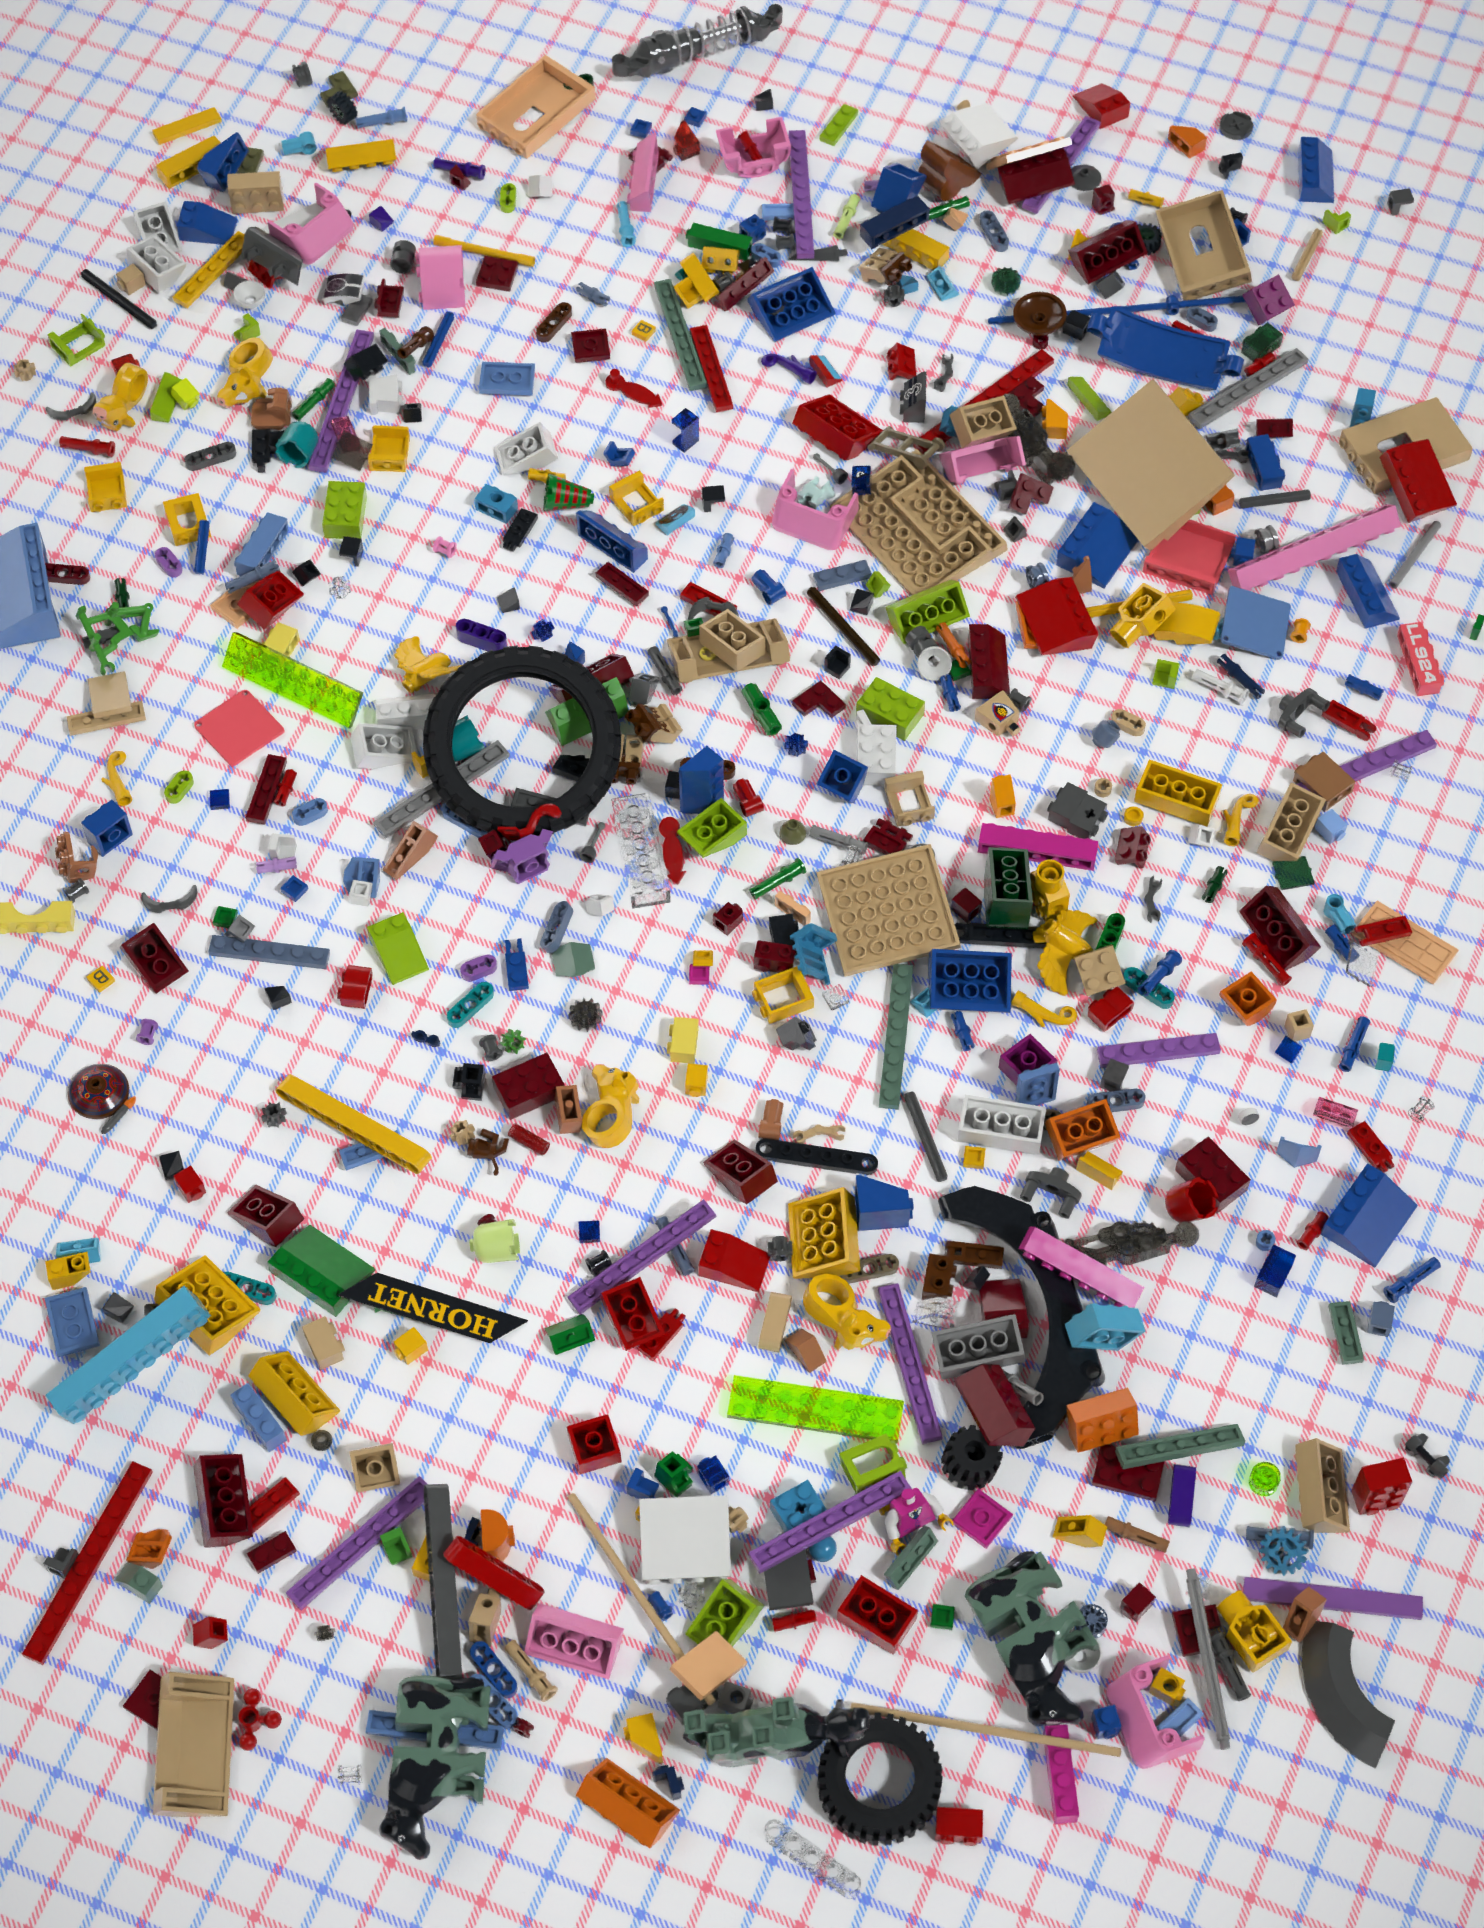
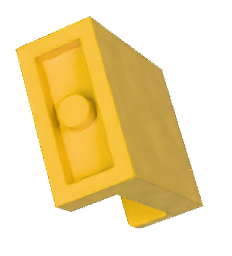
M373 425L371 454L368 455L370 471L406 472L410 444L409 427Z
M121 462L84 467L89 497L88 504L91 512L127 507L124 473Z

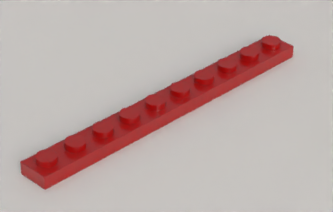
M1043 349L1039 350L963 406L1004 396L1006 399L1008 393L1029 377L1033 376L1035 378L1053 365L1054 358ZM940 422L920 438L932 441L934 438H940L945 443L952 437L939 431ZM913 444V447L918 449L922 455L928 450V448Z
M132 1461L22 1652L23 1657L42 1666L44 1665L151 1477L152 1469Z

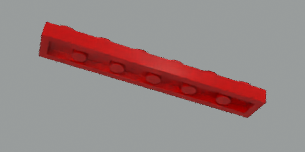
M702 325L690 328L691 338L715 411L721 412L733 409V402L708 326Z

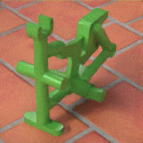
M113 602L104 613L87 618V609L84 605L78 608L75 615L76 619L81 621L91 642L89 650L91 652L95 651L101 663L100 673L102 675L106 674L105 667L110 668L111 672H114L115 666L112 662H108L106 656L118 648L117 644L120 641L133 635L137 641L141 642L156 637L159 634V629L148 630L153 610L151 603L119 608V604ZM142 616L140 627L136 625L128 627L122 619ZM101 621H105L106 626H111L113 623L120 631L111 638L110 645L104 649L101 648L99 643L101 635L99 633L95 634L91 626Z

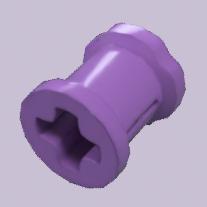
M145 1018L141 1020L142 1027L140 1033L136 1036V1040L144 1045H152L154 1043L153 1036L155 1030L158 1029L159 1025L156 1021Z

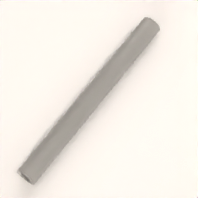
M1434 521L1389 582L1390 587L1396 589L1441 528L1439 521Z

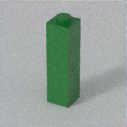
M695 222L686 232L688 247L703 250L704 246L740 250L739 260L742 261L747 260L751 254L753 237Z

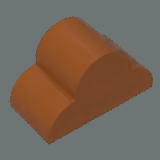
M926 140L922 147L921 159L923 162L918 172L927 175L923 186L943 201L953 199L962 187L971 186L982 174L958 154L929 140Z

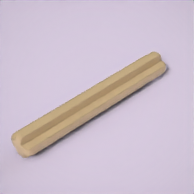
M1314 229L1292 273V280L1300 281L1323 236L1322 230Z

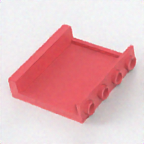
M1188 520L1168 541L1164 538L1150 551L1149 556H1146L1142 572L1213 595L1229 559L1231 548L1234 547L1236 534L1194 520Z

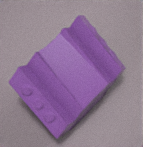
M542 829L539 836L530 834L509 844L506 851L497 850L490 862V868L508 872L517 884L548 871L550 863L547 860L549 853L546 847L553 831Z

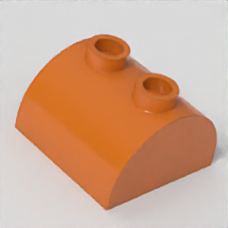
M1252 971L1219 993V996L1246 1026H1251L1263 1019L1277 1002V999Z
M481 1509L483 1550L503 1562L508 1557L511 1547L515 1546L513 1525H508L506 1519L499 1512L491 1509Z

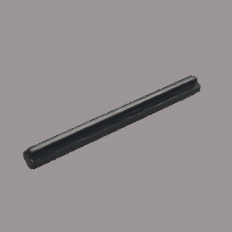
M84 269L81 271L80 274L84 280L148 328L154 329L157 327V321L90 270Z

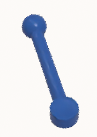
M662 606L661 612L664 613L673 636L678 637V632L675 630L667 612L668 608Z

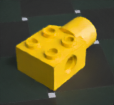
M1143 582L1118 608L1121 619L1110 629V633L1120 645L1129 648L1140 636H1151L1176 609L1167 594Z
M1050 859L1042 861L1038 865L1037 870L1030 873L1033 903L1036 906L1038 916L1042 917L1044 922L1050 918L1056 920L1060 910H1068L1070 893L1064 880V867L1058 861Z
M1242 1590L1232 1593L1217 1606V1610L1230 1626L1226 1638L1252 1673L1289 1650L1292 1640L1267 1606H1253Z

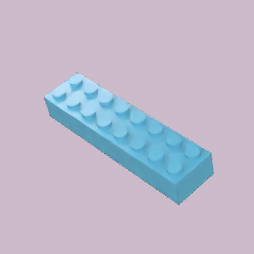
M183 1286L45 1396L60 1416L73 1424L79 1423L87 1417L90 1411L102 1406L105 1399L117 1394L124 1384L136 1379L139 1375L138 1373L143 1369L151 1367L162 1354L169 1353L176 1343L188 1338L190 1332L195 1328L203 1326L207 1319L211 1317V1314L200 1299Z

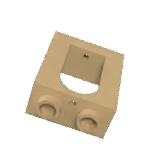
M922 770L885 778L884 790L897 827L909 826L912 823L927 822L934 819L935 806H931L924 786ZM914 789L921 809L903 813L896 793Z

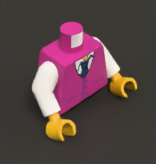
M907 1488L902 1491L900 1496L890 1502V1510L884 1520L889 1539L893 1541L890 1545L893 1553L899 1556L898 1548L900 1547L903 1551L906 1547L904 1543L899 1541V1538L932 1522L937 1516V1522L944 1531L946 1529L943 1525L946 1521H949L954 1526L951 1518L943 1513L944 1509L934 1495L927 1492L921 1493L918 1488Z

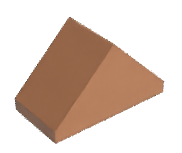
M801 1328L784 1340L809 1374L827 1362L815 1336Z

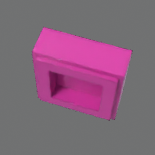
M690 964L689 985H709L710 966H693V964Z

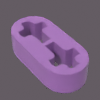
M160 547L155 551L158 565L169 577L174 578L182 574L181 562L169 548Z
M487 954L467 961L460 968L461 977L467 982H472L491 975L497 970V960L493 955ZM489 962L491 966L488 967L487 965H485V963ZM470 969L473 973L469 974L466 970Z

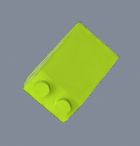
M720 798L680 828L677 834L704 858L729 848L747 835V822Z
M404 912L367 927L369 940L392 985L429 970Z
M722 1579L685 1635L696 1644H699L717 1631L733 1647L753 1624L765 1605L732 1579Z

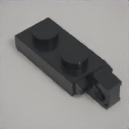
M270 429L252 430L253 464L257 463L258 473H265V463L271 462L269 447Z

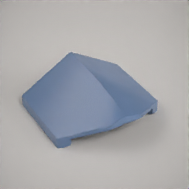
M351 858L344 870L343 878L348 894L353 880L371 882L373 884L371 898L377 897L380 883V859Z
M1281 1136L1276 1153L1296 1168L1317 1162L1322 1145L1317 1147L1285 1140V1137Z

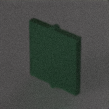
M1306 856L1299 857L1297 861L1272 862L1275 878L1278 880L1281 891L1315 884L1311 873L1312 868L1309 867Z

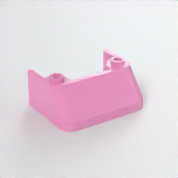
M317 182L314 184L316 201L324 210L304 227L291 223L282 229L272 221H268L270 235L292 248L301 257L304 264L315 263L352 232L354 228L351 217L338 197Z
M1020 436L1004 437L939 454L940 462L947 478L954 485L965 483L964 479L1000 469H1005V472L1016 470L1015 466L1026 465Z
M791 469L778 493L772 517L773 528L776 531L826 550H836L839 548L859 510L858 493H854L847 507L834 505L826 514L795 502L797 498L795 473Z
M1169 1655L1135 1666L1111 1682L1106 1690V1699L1109 1706H1116L1122 1726L1120 1732L1132 1760L1141 1769H1148L1200 1750L1205 1740L1204 1735H1200L1182 1742L1179 1734L1174 1729L1165 1728L1158 1731L1140 1691L1151 1684L1153 1675L1158 1673L1161 1667L1167 1669L1170 1660Z

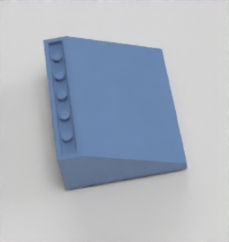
M38 522L20 525L0 536V649L61 637L58 619L51 600L45 563H48L47 552Z

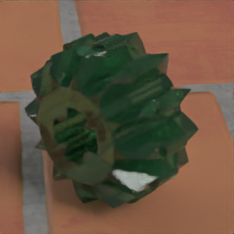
M1004 266L1003 269L997 268L993 272L991 285L994 287V292H999L1000 295L1005 293L1008 296L1009 293L1014 294L1016 290H1019L1021 277L1018 270Z

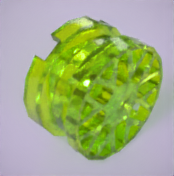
M1270 1462L1257 1463L1249 1476L1250 1489L1255 1494L1264 1497L1273 1495L1281 1481L1279 1469Z

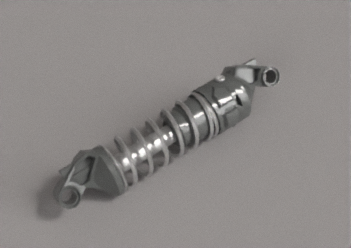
M771 4L766 13L761 15L746 6H740L735 12L730 10V23L726 24L723 15L719 13L717 17L719 26L714 27L712 20L707 17V30L705 31L702 30L700 23L697 21L694 23V28H688L686 25H683V28L680 30H674L673 28L671 31L656 30L652 35L639 40L632 57H626L623 54L613 55L612 73L617 77L638 75L650 78L651 75L659 72H671L682 61L690 63L694 56L697 59H701L705 52L713 55L716 52V48L724 52L728 44L736 48L740 41L744 44L763 41L770 32L779 29L783 22V8L779 4ZM736 35L737 43L734 45L729 41V37ZM725 39V47L720 48L717 41ZM713 43V51L709 52L705 45Z

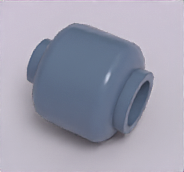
M1102 720L1092 730L1093 743L1099 748L1101 746L1104 748L1111 747L1120 738L1119 726L1112 720Z

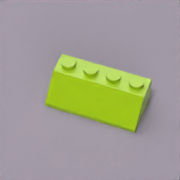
M948 580L885 607L890 624L903 644H906L905 638L907 634L918 626H925L928 632L932 633L936 631L937 625L942 629L939 625L942 622L949 626L970 617L960 582L955 580Z

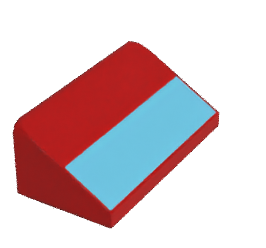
M825 355L809 356L810 366L817 372V375L827 388L842 381V378Z

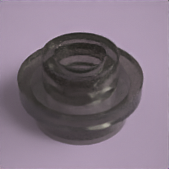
M318 1430L311 1437V1445L317 1451H326L333 1443L332 1435L326 1430ZM324 1437L325 1441L318 1442V1439Z
M330 1625L319 1626L313 1635L316 1637L317 1642L331 1640L335 1638L334 1633L336 1629L331 1628Z

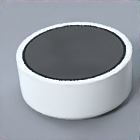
M1253 1107L1242 1110L1238 1115V1119L1243 1126L1252 1125L1260 1118L1257 1109Z

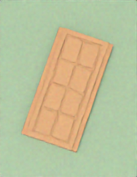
M1377 900L1357 926L1402 915ZM1409 919L1407 920L1412 929L1411 936L1369 945L1433 985L1459 951V949ZM1355 930L1352 932V935L1359 940L1366 939L1364 932L1355 933Z

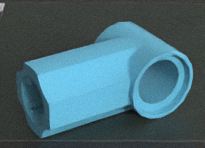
M309 131L302 132L296 138L281 140L284 155L297 152L310 155L317 150L314 135Z
M1330 894L1325 902L1324 915L1332 920L1341 934H1348L1356 927V924L1344 906L1343 897L1339 894Z

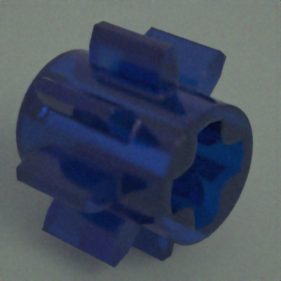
M542 619L532 625L534 629L531 634L535 640L540 639L541 642H544L554 636L552 630L555 627L551 621L546 622L545 619Z
M794 732L791 736H786L784 749H788V755L798 757L802 753H806L808 741L804 740V734L800 735Z

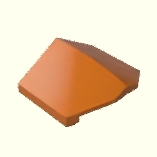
M156 1529L146 1533H137L126 1561L149 1569H154L161 1565L172 1539L169 1530Z

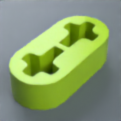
M512 183L503 184L501 187L499 203L500 210L504 213H511L515 210L517 191L516 186Z
M187 770L178 772L167 785L164 795L168 803H179L192 788L194 779L191 772Z

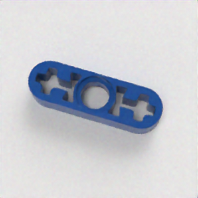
M483 1641L475 1642L470 1648L472 1661L504 1698L514 1697L518 1690L515 1678L487 1643ZM477 1649H480L481 1651L485 1649L484 1654L487 1658L486 1662H484V1659L480 1655L476 1656ZM490 1665H498L500 1672L497 1675H490L487 1672ZM502 1677L506 1684L509 1685L512 1683L511 1691H508L507 1689L503 1691L504 1687L502 1682L500 1681Z

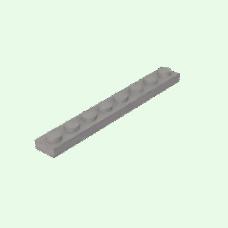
M1295 348L1189 413L1188 419L1200 430L1306 365L1309 358L1298 348Z
M497 740L457 766V768L469 784L509 758L510 753ZM431 783L373 822L374 826L386 839L443 800L439 797Z

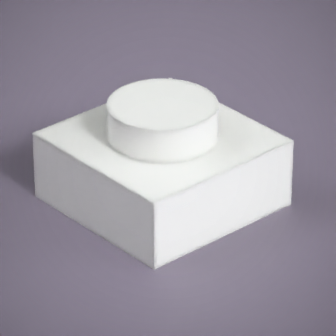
M863 709L856 712L854 724L857 731L858 724H871Z

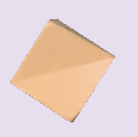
M950 207L943 221L956 231L963 226L968 214Z

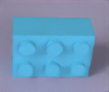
M1092 1303L1087 1305L1086 1309L1081 1313L1072 1316V1319L1065 1324L1071 1346L1074 1348L1119 1351L1146 1332L1139 1309L1129 1308L1128 1306L1116 1307Z

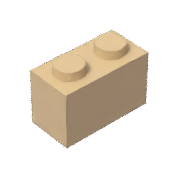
M326 1316L302 1326L304 1336L320 1370L344 1360L342 1353L345 1351L341 1339L336 1340L334 1335L337 1333L333 1322L328 1323Z

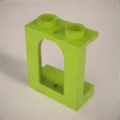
M83 313L80 314L82 323L64 334L58 336L54 331L47 334L50 346L70 367L106 346L104 332L100 328L98 329L92 319L87 318ZM88 334L94 337V342L76 354L67 346V344L82 335Z
M887 1434L839 1453L840 1465L856 1494L865 1490V1487L884 1480L899 1471L902 1472L906 1479V1461L903 1456L899 1457L895 1441H890ZM879 1448H886L892 1460L860 1475L852 1459Z

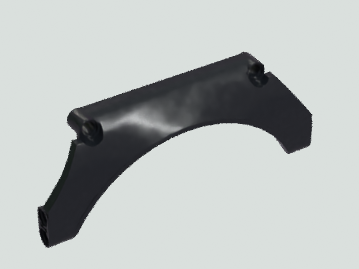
M978 1186L967 1187L946 1194L938 1199L943 1220L981 1229L1006 1243L1030 1267L1043 1292L1048 1312L1049 1340L1044 1366L1034 1388L1043 1394V1401L1039 1405H1034L1027 1400L1023 1406L1035 1430L1024 1446H1015V1448L1025 1449L1048 1441L1054 1437V1434L1066 1419L1067 1405L1079 1402L1092 1387L1101 1386L1106 1379L1097 1349L1074 1348L1071 1346L1065 1324L1072 1319V1316L1084 1311L1074 1280L1068 1281L1059 1276L1060 1272L1053 1268L1050 1271L1042 1267L1041 1261L1036 1258L1032 1261L1024 1257V1252L1019 1250L1030 1226L1036 1227L1060 1240L1055 1223L1047 1212L1041 1211L1034 1214L1031 1205ZM1043 1221H1049L1046 1226H1040ZM1092 1372H1099L1097 1377L1090 1378Z

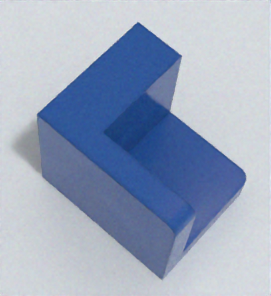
M635 1468L626 1485L627 1494L637 1499L654 1498L659 1488V1484L645 1478L644 1471L639 1468Z

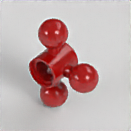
M249 1688L245 1691L243 1700L247 1706L242 1708L238 1715L241 1726L245 1730V1733L239 1739V1746L245 1751H251L256 1747L257 1738L253 1732L259 1730L262 1724H265L270 1729H276L282 1722L281 1714L275 1710L269 1711L265 1715L259 1714L255 1706L261 1701V1693L256 1688ZM248 1716H256L252 1723H245V1719Z

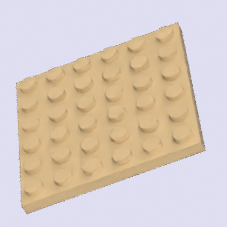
M931 844L816 872L832 932L837 937L835 944L844 977L927 957L932 949L955 950L961 948Z

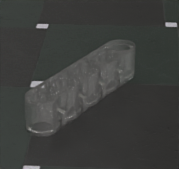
M771 1819L765 1824L764 1838L769 1845L843 1897L855 1899L860 1895L862 1881L852 1870L782 1821ZM772 1828H777L781 1833L773 1837L768 1831ZM795 1841L800 1847L796 1850H791L787 1844ZM809 1855H816L819 1861L813 1864L809 1863L806 1858ZM829 1868H834L838 1874L835 1877H829L825 1871ZM847 1882H854L857 1888L850 1891L845 1888V1884Z

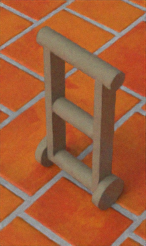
M887 426L867 447L870 451L877 450L896 457L903 455L906 460L913 461L918 469L923 470L928 465L927 460L936 451H943L945 443L940 438H934L932 441L893 430L891 426ZM888 436L904 441L898 448L881 444ZM911 444L928 448L922 456L905 451Z

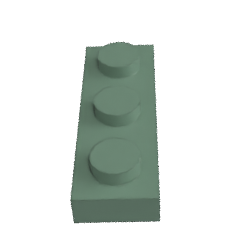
M385 327L380 329L381 343L409 375L415 373L416 361L414 357L410 354L406 359H401L397 351L404 345L402 343L399 344L395 335Z
M1351 1302L1329 1303L1328 1309L1342 1365L1363 1363L1364 1355Z
M923 1525L885 1571L884 1576L892 1588L899 1590L938 1543V1539L930 1527Z

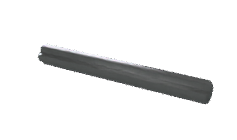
M913 1091L907 1092L904 1098L936 1180L938 1182L946 1181L948 1177L916 1094Z

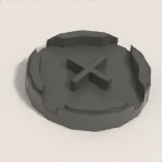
M1233 111V113H1226L1221 117L1219 128L1225 137L1232 140H1243L1252 134L1254 123L1249 115Z

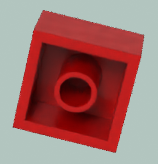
M608 1414L567 1426L568 1439L580 1475L622 1462L620 1448Z

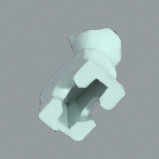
M815 476L813 480L806 483L802 490L797 493L798 503L806 505V501H809V507L817 510V507L825 499H831L835 496L834 487L830 484V480L819 489L816 487L819 483V477Z

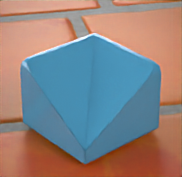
M902 275V278L896 282L900 289H904L905 294L918 291L919 283L912 276Z

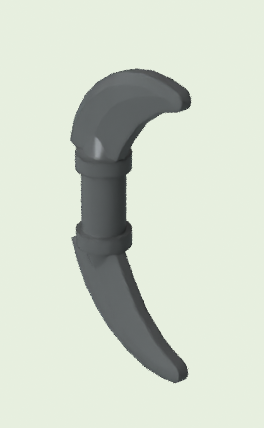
M91 392L88 401L84 405L71 410L56 411L47 406L46 412L54 419L69 420L73 416L89 413L96 404V396Z
M704 597L691 607L688 620L693 619L699 612L706 609H714L721 612L729 609L738 617L739 614L734 605L729 601L717 603L710 600L709 597Z
M194 884L190 892L180 900L160 903L150 899L145 892L141 893L143 905L155 913H162L170 909L184 910L195 901L198 891L197 886Z

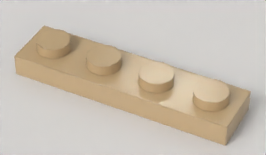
M143 702L131 703L132 711L96 719H94L93 711L66 716L70 736L145 721L146 716Z

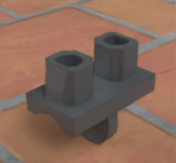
M1238 428L1205 435L1206 441L1214 451L1241 446Z

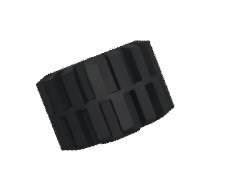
M970 1425L968 1430L963 1426L959 1428L958 1432H954L951 1435L941 1457V1464H944L942 1468L943 1473H949L948 1480L951 1483L954 1480L958 1482V1488L962 1489L964 1485L968 1486V1490H974L976 1485L979 1489L984 1488L986 1483L989 1484L993 1480L1001 1464L1003 1452L1000 1449L1002 1446H989L981 1431L976 1429V1425Z

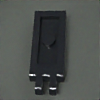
M521 508L503 537V548L508 549L510 546L509 550L512 552L517 547L520 548L538 520V514Z

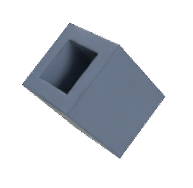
M1384 1301L1373 1302L1367 1333L1388 1337L1392 1329L1395 1306Z

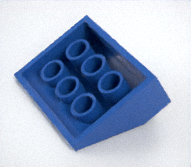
M813 266L752 293L747 299L755 317L774 342L836 315ZM782 305L785 306L783 312H779L776 316L768 314L776 313Z
M1093 502L1058 550L1056 566L1073 573L1072 569L1075 566L1078 567L1084 561L1083 558L1085 556H1089L1092 583L1105 589L1139 540L1124 521L1110 509Z
M932 949L929 952L928 959L930 1009L1011 1013L1012 953Z
M1367 1163L1324 1224L1321 1235L1376 1268L1418 1205L1385 1173Z

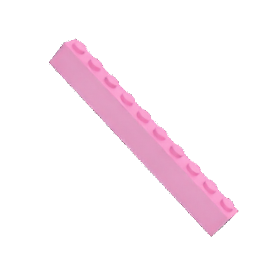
M1385 504L1228 569L1232 586L1252 591L1253 587L1265 586L1272 579L1279 580L1284 578V574L1296 573L1300 571L1301 567L1313 566L1318 560H1327L1332 558V555L1335 553L1341 554L1348 551L1347 548L1361 546L1366 540H1376L1383 533L1390 534L1395 531V528L1401 526L1396 505Z

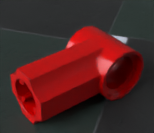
M744 778L737 780L733 784V790L740 801L743 815L748 817L764 811L762 799L759 795L755 794L749 780Z

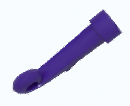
M772 353L766 354L761 358V363L765 367H772L778 363L801 377L808 384L813 383L816 379L817 372L803 366L794 355H791L792 360Z

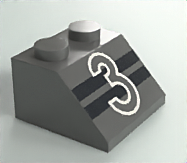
M923 371L904 382V390H900V401H903V404H900L899 415H903V422H925L927 371Z

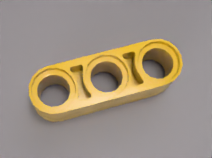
M694 252L679 262L705 303L720 293Z

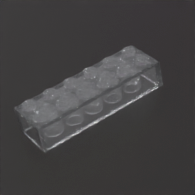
M650 793L611 798L612 815L632 909L671 903L670 887Z

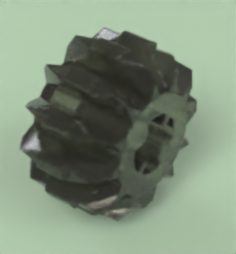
M583 997L582 1002L575 1000V1005H570L568 1017L573 1027L577 1026L579 1031L585 1028L588 1032L590 1027L596 1029L597 1024H601L603 1011L600 1009V1004L598 1002L594 1003L592 998L586 1001Z

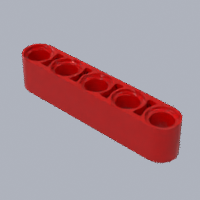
M456 1536L443 1553L446 1560L527 1610H532L545 1593V1590L538 1583L461 1536Z

